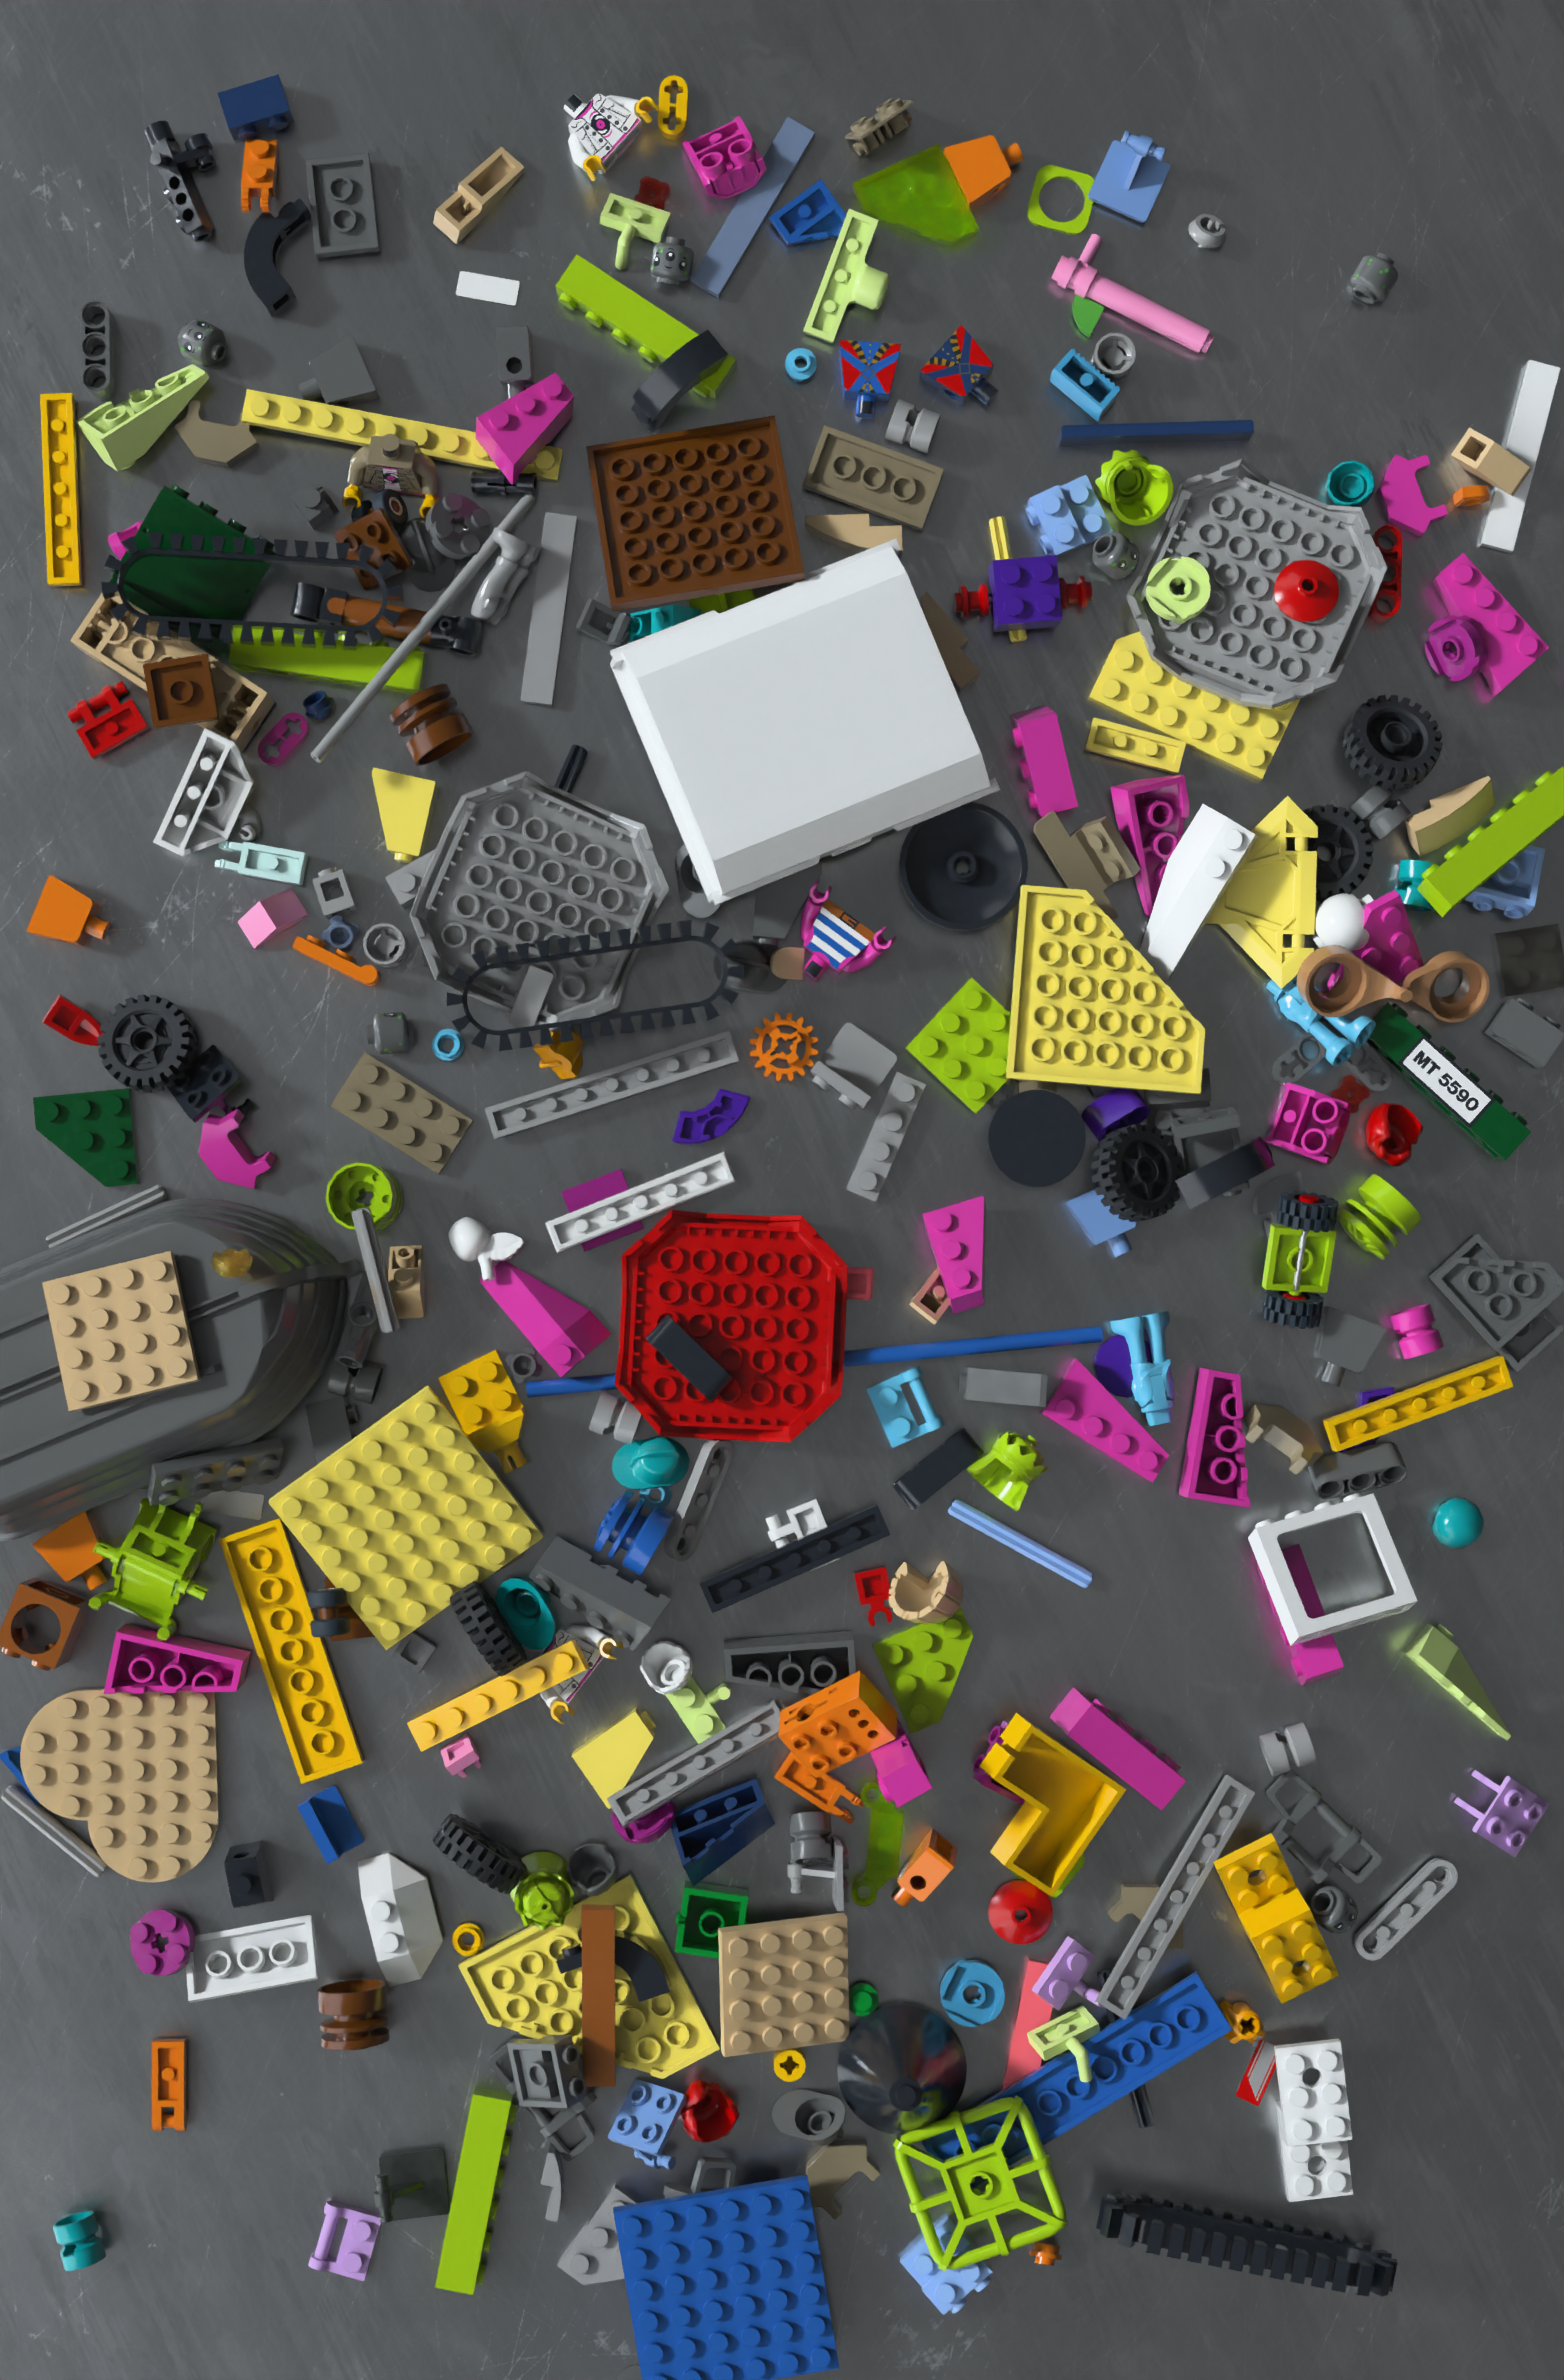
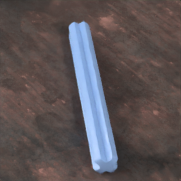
M954 1499L951 1503L948 1513L953 1517L1083 1588H1087L1090 1585L1094 1575L1087 1569L959 1499Z

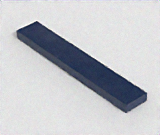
M1230 420L1063 425L1059 433V446L1250 440L1252 437L1254 421Z

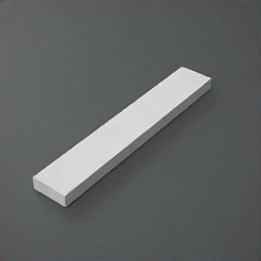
M1529 360L1527 363L1505 449L1528 465L1531 471L1514 496L1495 487L1480 546L1510 554L1514 550L1560 367Z
M722 1152L548 1221L545 1225L555 1250L559 1253L732 1184L736 1180L725 1152Z

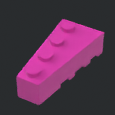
M1464 553L1458 556L1432 581L1449 615L1458 617L1465 615L1472 619L1474 627L1481 637L1483 647L1487 651V659L1481 664L1479 671L1483 673L1487 680L1488 688L1493 697L1549 649L1547 644Z
M1073 1358L1046 1401V1407H1043L1040 1413L1153 1483L1170 1455L1080 1361Z
M1199 1368L1178 1493L1181 1496L1250 1508V1497L1247 1493L1248 1471L1245 1466L1244 1447H1246L1242 1426L1243 1405L1239 1374Z
M1300 1544L1281 1549L1307 1616L1312 1619L1325 1616ZM1257 1566L1262 1583L1266 1584L1261 1573V1570L1259 1566ZM1268 1596L1274 1615H1277L1278 1613L1276 1611L1271 1596ZM1283 1626L1279 1627L1284 1644L1286 1646L1289 1645L1292 1654L1291 1663L1296 1676H1299L1302 1687L1339 1675L1344 1668L1332 1634L1290 1646Z
M125 1623L116 1632L104 1694H115L116 1692H131V1694L161 1691H164V1693H177L178 1691L237 1692L245 1681L250 1651L173 1634L167 1640H161L157 1637L158 1630Z
M1073 1687L1050 1715V1718L1066 1735L1162 1811L1186 1782L1178 1773L1181 1767L1167 1755L1162 1760L1155 1754L1158 1748L1143 1736L1140 1740L1135 1738L1131 1734L1134 1729L1120 1717L1116 1721L1108 1715L1110 1710L1096 1698L1091 1702Z
M897 1717L896 1739L870 1751V1754L877 1768L878 1786L888 1803L894 1800L899 1808L932 1789V1784L927 1768Z

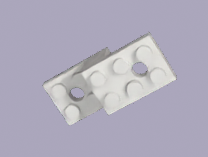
M1338 2038L1274 2046L1280 2101L1276 2102L1288 2201L1295 2202L1353 2195L1347 2140H1352L1341 2041ZM1309 2068H1315L1320 2073L1319 2080L1312 2085L1304 2083L1302 2079L1303 2073ZM1315 2156L1325 2159V2166L1319 2172H1311L1308 2169L1309 2160Z

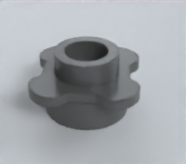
M525 1347L522 1352L516 1355L509 1354L505 1359L506 1365L510 1366L513 1373L512 1380L517 1384L523 1383L526 1378L531 1376L538 1377L542 1373V1366L537 1364L534 1357L536 1352L531 1347ZM522 1362L527 1364L526 1368L521 1367Z

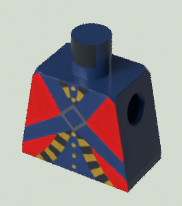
M962 325L920 370L919 379L962 406L972 395H975L987 406L999 392L987 381V378L992 374L993 363Z

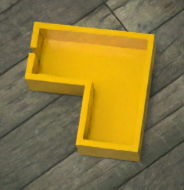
M1016 1713L1000 1735L1004 1740L1003 1743L1000 1745L996 1742L979 1766L994 1780L1026 1800L990 1853L1004 1866L1053 1897L1127 1789L1105 1772Z

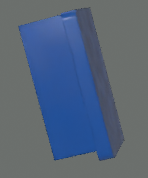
M336 1785L304 1800L297 1806L327 1864L339 1859L343 1853L364 1842L365 1838Z

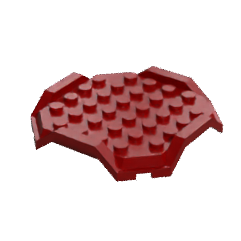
M672 1209L654 1225L655 1227L621 1255V1318L619 1354L614 1385L660 1436L791 1443L842 1396L848 1266L802 1215L755 1216L711 1214ZM666 1315L670 1316L735 1379L713 1403L645 1339Z

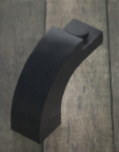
M300 198L294 203L288 202L279 210L276 218L270 212H262L252 225L245 242L244 267L247 279L257 299L271 317L296 297L291 286L278 272L276 263L278 251L284 241L311 219L308 207Z
M709 330L699 334L668 357L651 373L633 395L635 403L631 409L636 414L637 419L651 433L661 427L674 405L689 390L716 373L726 359L728 353Z
M1260 1136L1175 1181L1188 1207L1192 1209L1275 1166L1269 1146L1263 1142Z
M615 1929V1964L621 1967L631 1978L639 2002L670 1992L671 1982L665 1966L657 1953L637 1936ZM580 1943L569 1945L561 1950L562 1954L558 1955L556 1961L560 1974L582 1967V1947Z

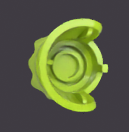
M1119 450L1113 451L1112 459L1101 466V477L1095 480L1096 485L1102 492V498L1111 504L1114 514L1122 522L1129 525L1140 526L1155 521L1166 511L1173 496V482L1169 472L1161 466L1151 465L1147 456H1142L1136 450H1130L1127 453Z
M1006 1432L1004 1435L1002 1433L999 1434L995 1444L991 1447L992 1450L987 1455L977 1460L966 1470L990 1493L1018 1512L1029 1485L1034 1483L1049 1468L1047 1466L1044 1468L1042 1465L1044 1457L1036 1448L1039 1443L1033 1437L1028 1435L1024 1439L1017 1433L1009 1434Z
M541 1851L528 1854L521 1859L522 1863L526 1865L527 1870L510 1893L515 1903V1911L521 1916L526 1927L535 1925L541 1930H545L551 1925L561 1927L564 1924L566 1915L573 1910L574 1892L571 1888L572 1882L567 1874V1861L551 1852Z

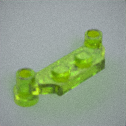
M870 1781L861 1789V1800L866 1807L871 1809L865 1873L853 1883L851 1896L857 1905L863 1907L874 1903L877 1898V1891L890 1878H898L904 1811H897L892 1802L888 1803L877 1781ZM870 1789H877L879 1791L878 1796L874 1798L869 1797L867 1793ZM861 1886H867L870 1890L866 1894H861L858 1892V1889Z

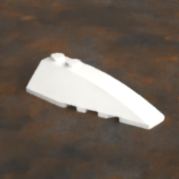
M1202 804L1168 860L1139 950L1166 985L1258 839L1256 834L1205 804Z

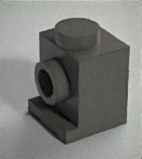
M311 481L290 495L293 503L313 530L339 512L324 488L320 485L315 488Z

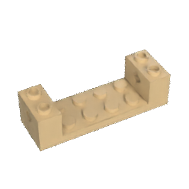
M102 593L70 640L82 652L105 667H110L145 691H147L143 664L208 654L189 641H179L177 638L178 634L171 629L172 640H158L156 635L159 624L148 623L147 639L134 635L131 630L138 618L130 613L119 625L109 610L123 603L120 596L104 599ZM130 603V605L134 609H136L140 613L148 615L147 613L143 612L142 610H140L139 608ZM209 655L220 720L197 723V725L203 729L207 727L235 741L242 753L275 701L266 691Z

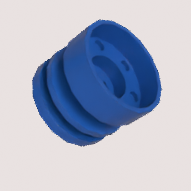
M626 1490L624 1495L612 1504L601 1523L593 1549L601 1552L607 1540L614 1543L607 1557L612 1559L621 1548L626 1550L622 1566L641 1576L674 1516L658 1507H655L647 1517L641 1515L645 1500L640 1498L634 1510H632L627 1505L634 1493Z

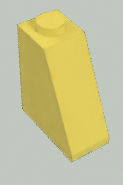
M373 767L372 778L387 850L391 854H395V860L411 863L414 859H418L424 854L439 785L436 781Z
M637 1707L572 1753L573 1759L608 1809L611 1806L607 1798L626 1786L655 1736L652 1730L656 1727L654 1721L646 1711L640 1713Z

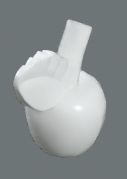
M464 1217L456 1221L448 1233L451 1247L463 1261L478 1259L483 1281L495 1280L492 1260L506 1261L511 1259L513 1254H517L518 1249L524 1244L522 1238L511 1233L504 1232L492 1235L486 1225L471 1217Z

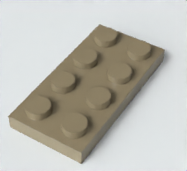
M824 425L802 488L922 531L944 469Z
M364 1052L330 1105L439 1175L474 1122L366 1052Z

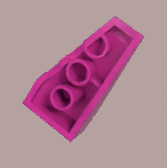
M1185 775L1139 779L1111 787L1115 817L1121 837L1141 869L1134 875L1145 915H1151L1168 860L1183 837L1185 817L1188 818L1190 808Z
M500 1261L494 1266L495 1280L483 1281V1278L479 1279L480 1283L560 1377L565 1376L611 1335L591 1310L507 1261Z

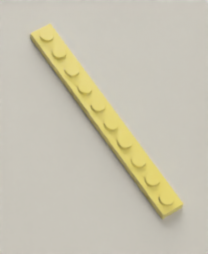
M250 389L246 391L241 419L243 424L359 446H370L372 436L394 434L399 439L416 441L422 453L430 459L500 471L476 440V432ZM544 445L532 464H528L521 473H536L537 479L558 483L563 449Z

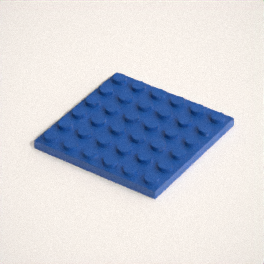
M807 2175L613 2208L642 2380H775L839 2369Z

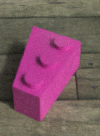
M555 372L476 417V440L512 485L518 480L519 474L528 464H532L546 443L549 444L572 418L574 395Z
M1047 705L1010 714L1013 729H1011L1015 747L1019 748L1022 759L1019 760L1023 779L1027 778L1030 790L1026 791L1030 809H1036V812L1042 817L1051 811L1056 813L1078 807L1057 714Z

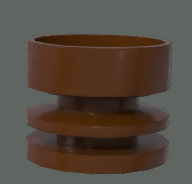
M447 684L435 685L413 694L389 715L393 726H399L397 733L400 737L415 734L406 744V748L416 766L429 764L446 756L462 746L474 735V730L464 713L448 716L457 706V701L455 698H448L451 695V691Z
M357 1979L330 1983L319 1987L317 1990L319 2012L334 2016L322 2021L320 2024V2030L327 2032L321 2036V2046L323 2048L344 2051L362 2050L383 2044L390 2039L389 2029L383 2027L389 2022L388 2016L373 2013L387 2005L386 1982L376 1979Z

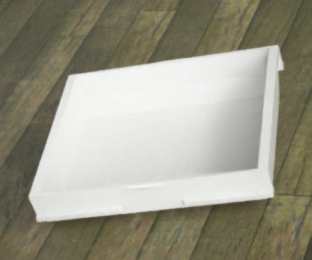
M897 539L804 574L805 580L793 582L791 586L720 614L712 610L610 650L612 656L610 666L709 903L714 902L715 905H718L817 865L819 859L830 854L836 856L870 842L872 837L892 829L901 831L1000 790L996 778L991 780L988 778L978 743L908 574L898 558L901 549Z

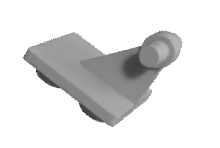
M832 1836V1865H795L790 1859V1863L787 1864V1877L791 1878V1893L793 1894L804 1893L803 1882L807 1875L832 1878L833 1903L837 1911H844V1902L850 1901L849 1882H847L846 1877H843V1870L849 1869V1852L846 1849V1844H842L838 1836Z

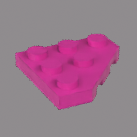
M1393 890L1368 903L1364 908L1363 928L1368 931L1369 940L1363 948L1352 950V952L1396 984H1399L1405 980L1409 973L1424 966L1401 896L1396 890ZM1342 963L1337 973H1332L1327 983L1329 991L1335 988L1342 980L1344 975Z

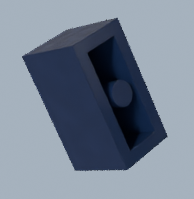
M279 74L218 93L228 129L234 140L252 139L259 132L269 129L271 131L282 130L288 126V123L294 122Z

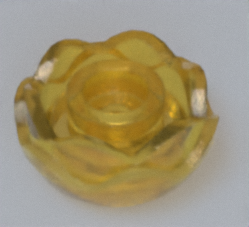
M227 1248L221 1254L214 1252L213 1260H210V1263L219 1276L233 1278L247 1273L253 1262V1256H250L249 1251L245 1248L240 1251Z

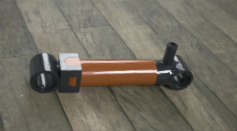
M297 583L290 615L308 622H322L323 625L357 627L370 622L378 614L382 602L351 596L346 591L327 587L322 588L308 583ZM387 603V609L401 613L400 619L395 629L382 619L375 627L382 635L406 639L427 612ZM442 615L419 643L443 647L463 655L477 656L484 623L463 616L450 617Z

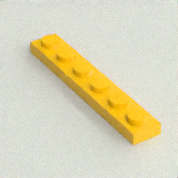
M73 393L40 394L47 582L50 587L82 585L75 396Z
M1499 1355L1325 1419L1323 1423L1332 1450L1338 1452L1514 1386L1504 1356Z
M574 1638L520 1665L503 1677L498 1676L409 1721L407 1725L422 1752L589 1668V1665Z

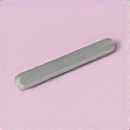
M155 1185L46 1237L47 1244L51 1249L164 1202L167 1199L165 1190L161 1185Z
M359 1208L352 1212V1218L380 1328L383 1333L394 1332L400 1328L371 1210L369 1208Z
M10 1785L3 1792L1 1799L94 1876L98 1877L106 1870L108 1865L95 1850L16 1785Z

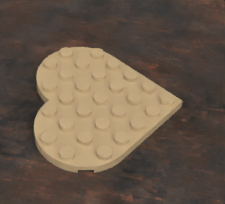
M105 1688L75 1690L51 1700L32 1718L24 1733L21 1744V1770L26 1785L33 1796L45 1808L59 1816L73 1820L88 1821L90 1838L97 1853L110 1868L122 1876L140 1882L155 1883L172 1880L193 1869L205 1857L212 1846L219 1825L216 1692L178 1691L177 1693H164V1691L134 1694H131V1692L104 1694Z

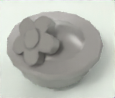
M1199 215L1189 224L1188 231L1190 236L1200 243L1199 247H1218L1226 240V227L1224 223L1213 215Z

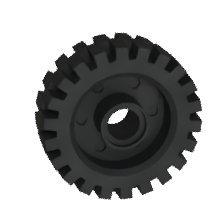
M1385 695L1378 696L1376 700L1374 697L1368 699L1366 703H1363L1357 709L1344 732L1343 748H1347L1344 754L1346 759H1352L1349 765L1353 770L1360 768L1358 775L1362 779L1367 775L1370 776L1369 783L1374 786L1380 781L1381 788L1387 790L1391 784L1394 790H1401L1403 786L1406 789L1412 788L1414 784L1418 785L1428 776L1439 759L1443 742H1440L1442 739L1441 731H1436L1439 725L1436 720L1429 722L1432 715L1427 710L1424 713L1419 712L1422 706L1417 702L1413 707L1410 706L1411 699L1404 697L1401 702H1398V695H1391L1388 700Z
M1326 804L1303 810L1318 826V838H1308V851H1317L1318 846L1324 845L1332 852L1330 861H1323L1317 855L1316 901L1321 900L1323 902L1331 896L1342 893L1349 894L1354 891L1368 875L1373 862L1372 853L1374 848L1370 841L1372 837L1370 832L1366 831V825L1363 821H1359L1356 818V814L1353 812L1349 813L1345 811L1346 808L1340 806L1334 807L1333 805ZM1287 838V851H1295V838Z
M138 995L136 1000L132 997L125 999L126 1004L124 1006L119 1003L114 1007L116 1012L114 1014L109 1012L105 1017L108 1020L107 1025L103 1023L101 1025L100 1031L103 1035L98 1036V1044L101 1046L98 1052L99 1056L103 1059L101 1061L102 1064L117 1081L132 1090L152 1093V1090L157 1092L164 1091V1086L171 1088L176 1085L174 1080L177 1078L182 1080L186 1076L184 1070L186 1068L191 1069L193 1066L191 1058H196L197 1055L194 1045H198V1039L194 1035L196 1030L190 1022L191 1020L177 1005L157 995H150V997ZM153 1038L152 1045L148 1049L143 1050V1043L147 1039Z
M1134 1124L1108 1133L1104 1136L1105 1139L1099 1141L1097 1144L1099 1149L1094 1150L1092 1156L1097 1159V1161L1091 1163V1170L1097 1171V1174L1092 1176V1182H1099L1100 1186L1095 1189L1097 1196L1104 1195L1105 1197L1101 1200L1104 1207L1111 1206L1109 1209L1111 1214H1119V1219L1129 1220V1222L1145 1221L1164 1215L1175 1206L1174 1202L1178 1201L1181 1196L1177 1192L1180 1189L1175 1180L1184 1176L1183 1169H1177V1165L1182 1164L1181 1158H1175L1173 1155L1178 1150L1175 1145L1168 1146L1171 1139L1167 1135L1160 1136L1162 1131L1158 1128H1152V1125Z
M473 1581L450 1597L452 1608L458 1615L457 1618L460 1623L463 1624L465 1632L469 1634L472 1643L476 1645L477 1650L484 1656L488 1665L490 1664L491 1668L499 1676L503 1677L527 1661V1656L521 1646L522 1644L515 1637L507 1621L496 1606L495 1601L492 1597L490 1598L488 1592L481 1584Z
M450 1813L432 1837L434 1845L443 1854H446L447 1858L454 1861L461 1869H465L472 1877L475 1876L478 1881L483 1884L486 1883L490 1888L496 1889L500 1893L510 1894L527 1870L522 1860L511 1850H508L503 1843H499L495 1837L488 1835L485 1830L479 1829L472 1822H468L465 1818L459 1817L456 1814Z

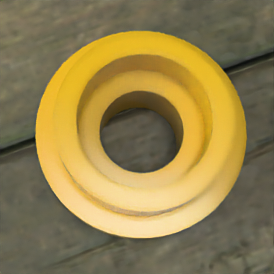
M474 1923L461 1924L456 1928L452 1936L453 1947L464 1956L477 1954L485 1942L484 1932ZM467 1933L472 1934L475 1938L474 1943H465L463 1935Z

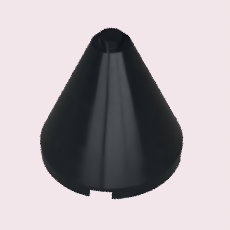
M893 2002L878 2006L875 2011L858 2018L850 2027L847 2038L841 2044L837 2074L842 2095L849 2108L860 2120L881 2132L903 2135L908 2131L916 2130L944 2119L953 2111L965 2087L967 2064L960 2038L944 2017L925 2006L920 2007L904 2004V2002Z

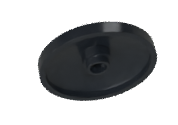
M975 802L967 803L913 825L904 840L899 858L900 882L913 908L929 922L955 931L981 929L1004 917L1018 901L1020 887L1025 885L1028 872L1025 845L1014 825L993 808ZM958 864H966L968 872L966 874L964 872L959 874L956 870Z

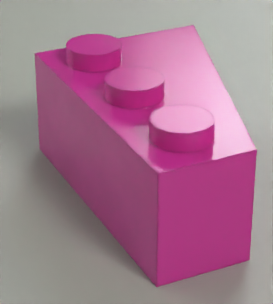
M984 1195L923 1214L925 1230L953 1314L984 1305L987 1213Z

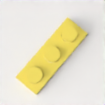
M1094 717L1084 750L1177 775L1186 742Z

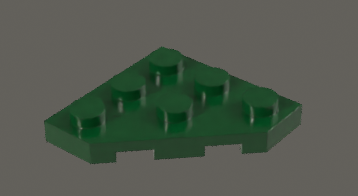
M130 1088L33 1097L36 1130L105 1187L140 1184L132 1092Z

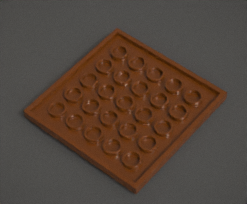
M775 415L586 446L612 612L805 580Z

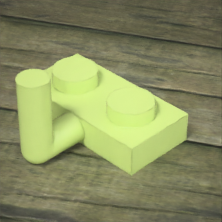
M610 193L600 216V224L622 231L618 240L615 261L617 269L625 270L628 267L630 246L634 236L656 243L661 242L670 221V212Z
M691 1675L683 1688L675 1693L665 1694L698 1744L727 1727L713 1705L721 1699L726 1700L730 1697L731 1687L729 1684L722 1683L705 1695L693 1675Z
M1083 2005L1027 2033L1029 2043L1044 2061L1069 2049L1076 2057L1080 2080L1082 2082H1090L1093 2079L1089 2054L1082 2045V2042L1099 2033L1100 2027L1099 2023Z

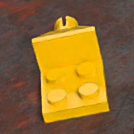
M497 1350L438 1378L463 1431L478 1449L487 1453L494 1451L501 1463L504 1474L515 1469L510 1456L517 1468L528 1463L517 1439L521 1438L527 1411Z

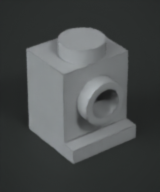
M331 867L318 872L319 877L312 879L323 915L327 919H331L336 914L343 915L358 910L346 872L343 869L337 871L336 867ZM334 887L341 889V894L338 898L330 896V891Z

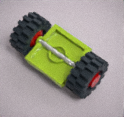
M1286 1191L1280 1194L1276 1221L1283 1225L1271 1224L1262 1280V1287L1266 1290L1262 1317L1265 1320H1269L1270 1323H1278L1279 1326L1288 1325L1289 1328L1299 1327L1300 1329H1305V1327L1311 1329L1314 1326H1319L1324 1298L1318 1293H1327L1337 1232L1335 1224L1338 1201H1335L1334 1198H1327L1326 1195H1317V1193L1313 1192L1310 1194L1306 1193V1191H1300V1193Z

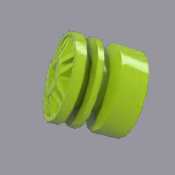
M358 1162L345 1165L334 1173L327 1185L325 1197L329 1213L337 1223L347 1229L355 1230L352 1218L354 1210L369 1208L376 1231L383 1230L395 1222L402 1210L404 1198L401 1184L391 1172L379 1166ZM365 1192L374 1194V1197L370 1199L371 1205L362 1203V1199L366 1197Z
M1372 1174L1357 1189L1365 1203L1362 1205L1351 1198L1345 1202L1346 1206L1354 1215L1343 1208H1339L1336 1219L1355 1243L1378 1258L1385 1260L1390 1255V1252L1384 1243L1392 1248H1396L1399 1245L1398 1240L1391 1231L1395 1229L1404 1235H1409L1422 1221V1217L1413 1205L1393 1186L1381 1177Z

